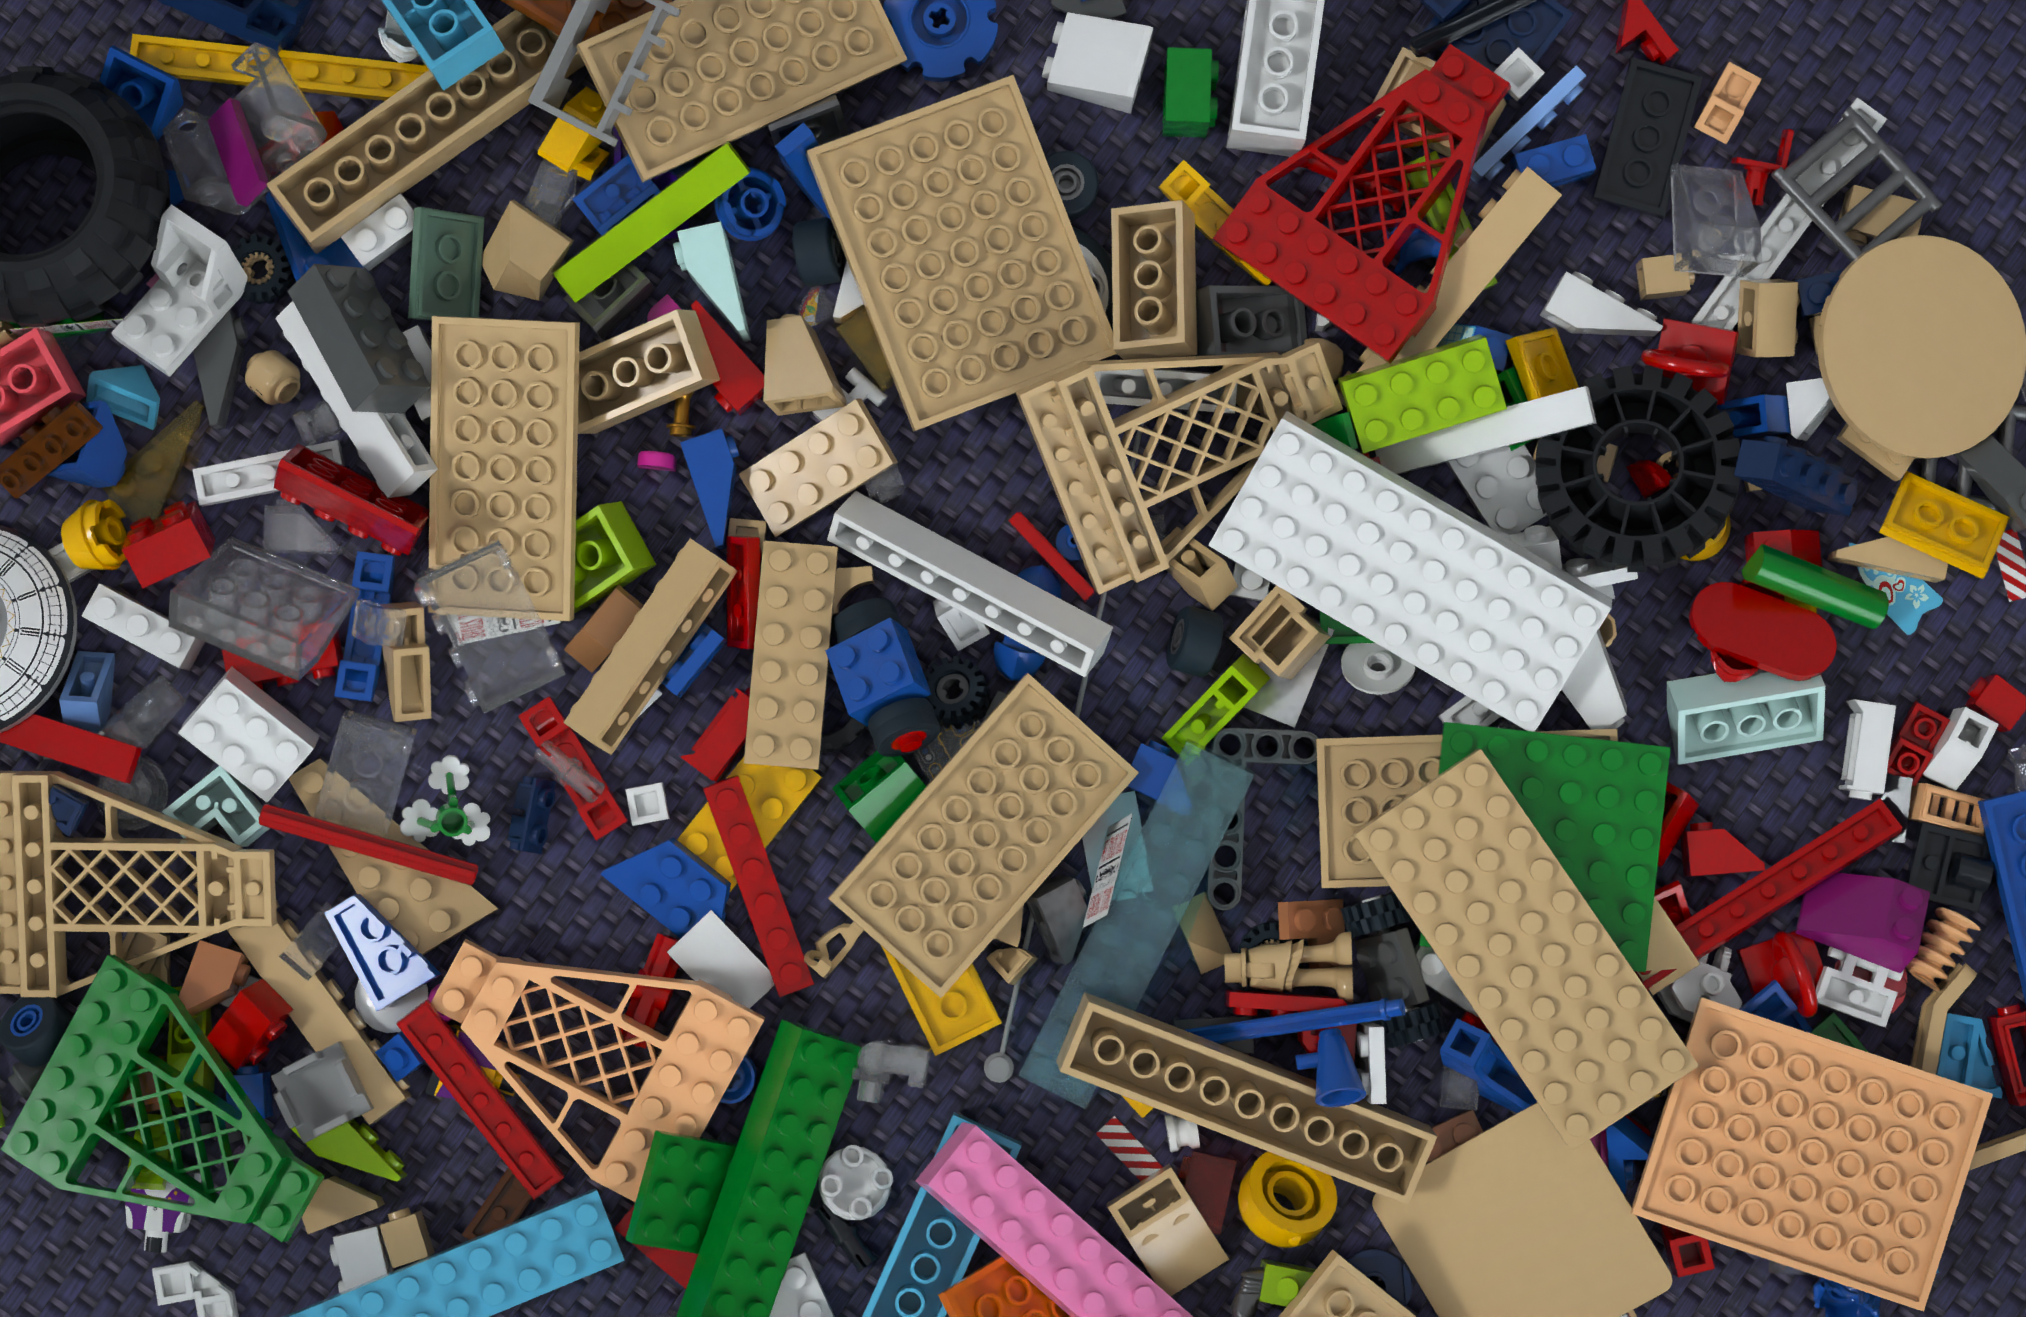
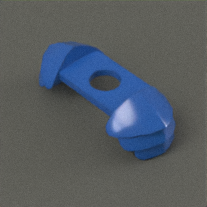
M1044 565L1031 566L1018 573V577L1061 599L1059 579ZM1006 635L1003 642H995L994 663L997 669L1011 681L1021 680L1026 673L1034 676L1045 661L1044 655Z

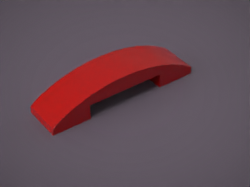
M550 696L518 715L536 746L541 749L576 805V810L596 841L628 822L618 801L573 729L563 723L565 717Z

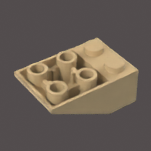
M1170 1164L1106 1203L1107 1208L1155 1283L1170 1297L1229 1260Z

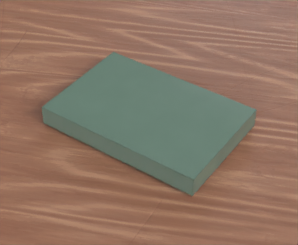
M425 207L414 208L408 319L432 322V316L479 318L484 217Z

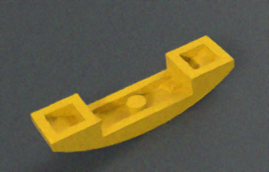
M1183 160L1158 188L1170 201L1183 200L1195 214V227L1239 267L1262 285L1268 286L1272 281L1213 240L1215 234L1234 209L1209 187L1210 183Z

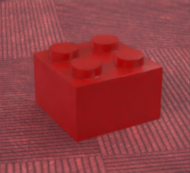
M184 501L176 502L163 510L164 515L151 520L150 516H147L130 525L131 530L127 532L122 551L142 589L211 558L215 537L196 501L185 504Z

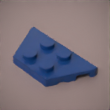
M674 837L648 850L641 851L620 863L613 864L600 874L680 939L710 910L725 923V904L729 899L731 883Z

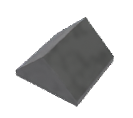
M835 93L767 125L775 145L803 122L813 132L819 145L849 135Z
M630 262L575 303L569 294L563 299L604 340L656 289L651 281Z

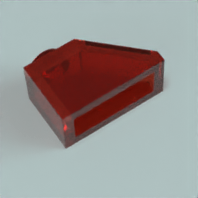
M1191 1148L1189 1157L1182 1156L1178 1177L1184 1179V1188L1214 1234L1220 1235L1237 1161L1235 1158Z

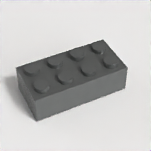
M313 264L288 290L291 299L352 412L405 413L431 388L424 375L423 367L414 357L407 344L406 336L397 326L391 315L390 307L383 300L375 286L373 276L366 268Z

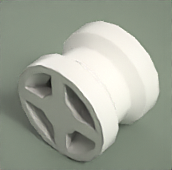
M1172 1114L1165 1115L1170 1152L1178 1151L1183 1146H1189L1192 1149L1200 1148L1197 1124L1175 1117Z

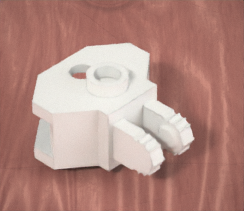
M1722 945L1715 954L1712 966L1706 964L1708 953L1698 959L1700 965L1657 992L1668 1013L1691 1023L1699 997L1740 1009L1742 1000L1730 982L1732 974L1727 972L1732 950Z

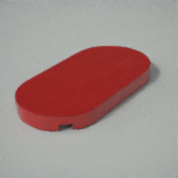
M1718 582L1705 587L1697 595L1690 608L1689 622L1691 628H1694L1695 633L1698 635L1697 639L1707 649L1717 651L1718 654L1786 679L1804 681L1809 680L1811 677L1819 676L1826 671L1836 654L1837 643L1835 634L1827 621L1820 615L1736 583Z

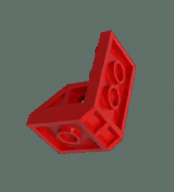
M1225 989V1005L1233 1007V1013L1236 1015L1257 1016L1258 1009H1268L1273 1017L1293 1014L1295 1011L1299 1013L1348 1005L1343 999L1333 996ZM1357 1023L1297 1032V1040L1307 1053H1314L1318 1050L1319 1033L1330 1028L1340 1029L1354 1061Z

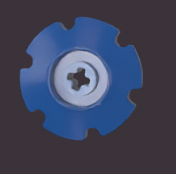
M885 0L883 4L885 14L908 59L899 66L907 72L913 67H920L923 70L924 80L948 82L963 78L966 75L965 65L973 62L981 66L989 57L998 35V24L988 19L997 10L995 0ZM941 16L946 17V25L941 24L939 28L934 27L933 19L938 21Z

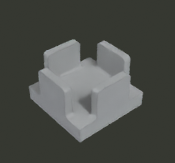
M341 1041L321 1051L314 1052L271 1076L278 1090L277 1093L273 1094L274 1099L288 1127H296L303 1143L309 1142L374 1109Z

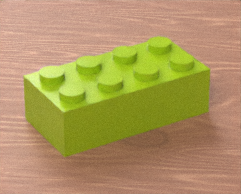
M1481 334L1392 361L1391 364L1385 363L1338 378L1347 412L1350 413L1358 449L1363 454L1507 409L1487 338Z

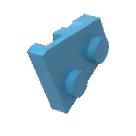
M1947 1013L1936 1075L1992 1093V1097L2002 1099L2003 1092L2001 1086L1996 1085L1991 1066L1995 1064L1991 1050L1986 1045L1987 1035L1982 1019Z

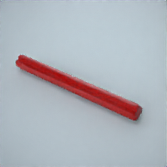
M264 804L259 815V824L261 826L463 884L473 885L478 873V865L475 863L270 804Z

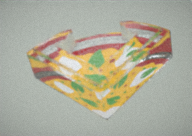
M823 285L812 287L803 298L798 315H801L811 327L833 319L834 313Z

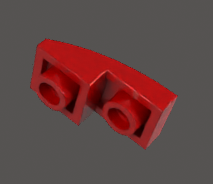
M1915 700L1890 747L1887 772L1896 776L1912 778V785L1916 786L1934 755L1932 751L1950 719Z

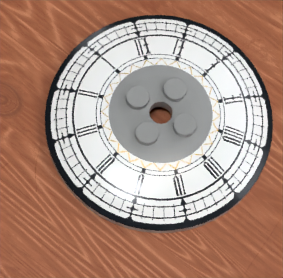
M0 525V733L34 714L48 700L61 682L69 666L76 642L77 609L69 580L51 553L24 533Z

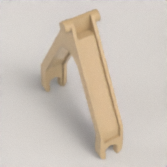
M1958 963L1955 968H1952L1947 973L1949 978L1947 980L1942 979L1937 985L1940 991L1933 990L1923 1002L1910 1064L1911 1067L1936 1075L1947 1012L1977 975L1968 964L1965 963L1962 966ZM2026 1128L1977 1145L1969 1170L2025 1151Z

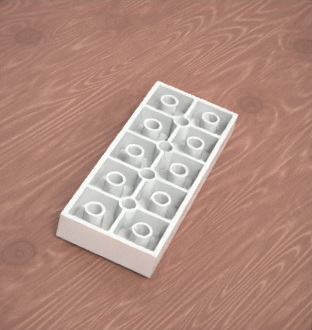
M1288 411L1280 420L1208 545L1500 716L1531 732H1535L1612 609V598Z

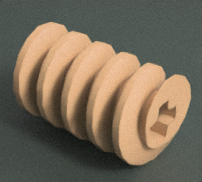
M1938 907L1935 910V914L1940 921L1930 919L1926 923L1932 933L1922 932L1921 942L1924 946H1919V951L1915 955L1916 958H1913L1906 966L1912 976L1936 991H1940V988L1933 981L1935 977L1944 980L1949 978L1942 969L1943 965L1953 968L1957 966L1950 955L1952 953L1965 954V951L1958 943L1960 941L1968 943L1974 941L1967 930L1969 928L1981 930L1976 923L1964 915L1943 907Z

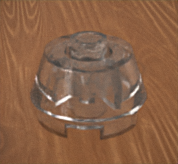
M139 757L131 784L103 775L98 776L95 784L96 787L160 813L165 809L168 800V785L164 774L153 762ZM95 799L96 806L105 819V803ZM117 808L118 828L137 830L152 824L150 821Z

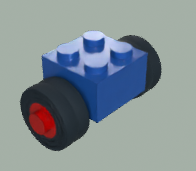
M874 598L845 608L837 614L832 622V629L838 644L825 651L848 715L866 727L868 726L875 748L882 756H902L926 747L938 737L940 725L932 704L927 699H924L931 695V691L909 632L902 626L895 605L888 599Z

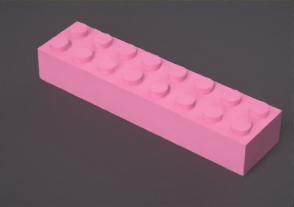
M962 1122L915 1180L1070 1317H1193L974 1124Z

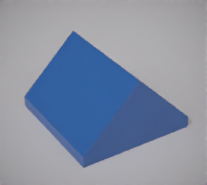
M114 45L109 48L99 82L103 83L106 88L121 98H124L134 108L158 142L184 104L178 78Z

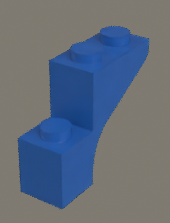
M1457 1018L1440 1049L1443 1065L1477 1081L1479 1095L1515 1113L1537 1102L1503 1051L1493 1042L1491 1034Z

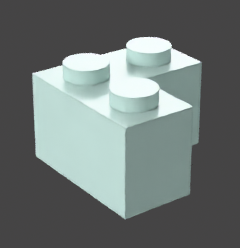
M218 766L162 811L164 815L206 832L219 823L234 843L242 847H248L270 829L259 824V815L263 807L249 788L221 766Z

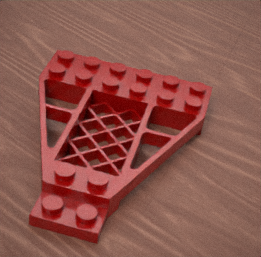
M1449 44L1430 71L1427 69L1423 70L1257 178L1215 234L1213 240L1391 364L1410 337H1416L1437 308L1438 294L1479 144L1484 137L1490 115L1510 90V83L1452 44ZM1407 108L1414 112L1403 115ZM1385 111L1348 163L1339 165L1321 153ZM1419 120L1422 137L1401 141L1399 124ZM1425 120L1442 130L1443 133L1427 136ZM1394 127L1396 142L1381 144ZM1454 139L1460 142L1457 148L1455 147ZM1449 140L1451 156L1431 160L1428 144ZM1423 145L1426 162L1405 165L1403 149ZM1397 150L1400 167L1379 170L1377 154ZM1314 157L1335 171L1337 177L1314 209L1310 212H1304L1269 187L1272 183ZM1372 157L1374 172L1359 174ZM1463 165L1444 234H1440L1421 220ZM1442 167L1433 179L1432 169ZM1427 170L1428 187L1409 190L1406 174ZM1401 175L1403 192L1383 195L1381 178ZM1375 180L1377 197L1357 200L1355 183ZM1350 186L1352 202L1337 204ZM1419 197L1411 208L1410 199ZM1405 200L1407 215L1402 218L1386 220L1384 203ZM1379 205L1381 222L1361 225L1358 208ZM1353 210L1355 227L1335 230L1333 213ZM1326 217H1328L1329 228L1322 224ZM1397 227L1389 238L1388 228ZM1415 228L1420 229L1441 244L1431 284L1426 293L1420 292L1386 268ZM1382 230L1384 246L1364 250L1362 233ZM1357 235L1358 248L1342 237Z

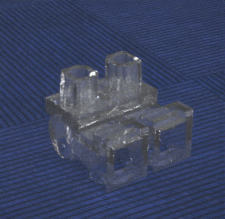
M874 1040L864 1045L859 1050L857 1056L858 1066L853 1067L852 1079L859 1080L857 1100L880 1103L883 1100L885 1084H890L894 1081V1074L908 1075V1086L923 1088L927 1085L932 1048L886 1040Z

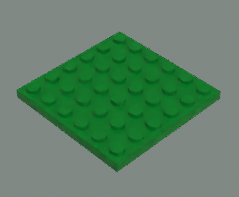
M1444 722L1438 775L1476 749H1481L1634 971L1646 972L1671 747ZM1420 932L1419 946L1431 947Z

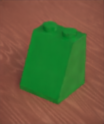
M875 751L832 789L848 811L877 843L923 791L926 785L902 756L887 757Z

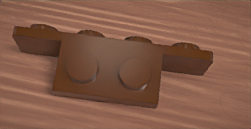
M72 400L63 409L58 404L55 405L41 418L44 424L40 426L37 421L21 434L20 437L24 440L21 446L0 463V484L14 498L17 499L103 429V426L80 402Z

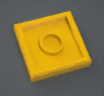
M1555 327L1515 336L1505 341L1528 401L1565 392L1572 388H1579Z

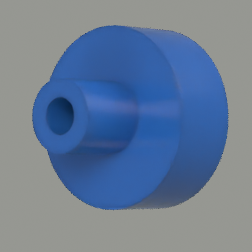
M1066 525L1060 529L1056 536V549L1066 560L1080 561L1082 560L1077 545L1071 543V540L1074 538L1069 525Z

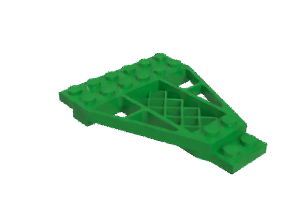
M115 954L107 955L0 1150L61 1190L247 1224L252 1222L280 1242L289 1241L325 1175L294 1156L285 1141L272 1132L179 999L180 992L155 975L142 973ZM170 1011L196 1046L182 1073L149 1052ZM203 1058L240 1111L193 1080V1076ZM152 1072L156 1093L143 1096L138 1075ZM165 1082H167L174 1088L167 1090ZM130 1085L133 1099L121 1102ZM180 1091L183 1095L186 1112L173 1116L168 1094ZM158 1097L162 1119L149 1122L144 1101ZM195 1101L204 1108L196 1109ZM134 1104L138 1125L125 1128L120 1107ZM211 1111L216 1132L202 1136L198 1114ZM188 1117L192 1139L178 1142L174 1120ZM225 1121L234 1127L226 1129ZM164 1124L168 1145L155 1148L150 1127ZM140 1130L142 1143L127 1133ZM241 1131L245 1150L243 1153L232 1155L228 1134ZM101 1137L131 1158V1165L117 1189L77 1182ZM218 1137L222 1158L208 1162L204 1140ZM193 1143L198 1165L184 1168L180 1146ZM170 1150L172 1163L158 1155L157 1152ZM239 1159L237 1165L235 1166L234 1160ZM223 1163L227 1183L224 1186L214 1188L210 1166ZM145 1166L192 1197L195 1203L134 1193L131 1191V1188ZM199 1169L202 1183L186 1172Z

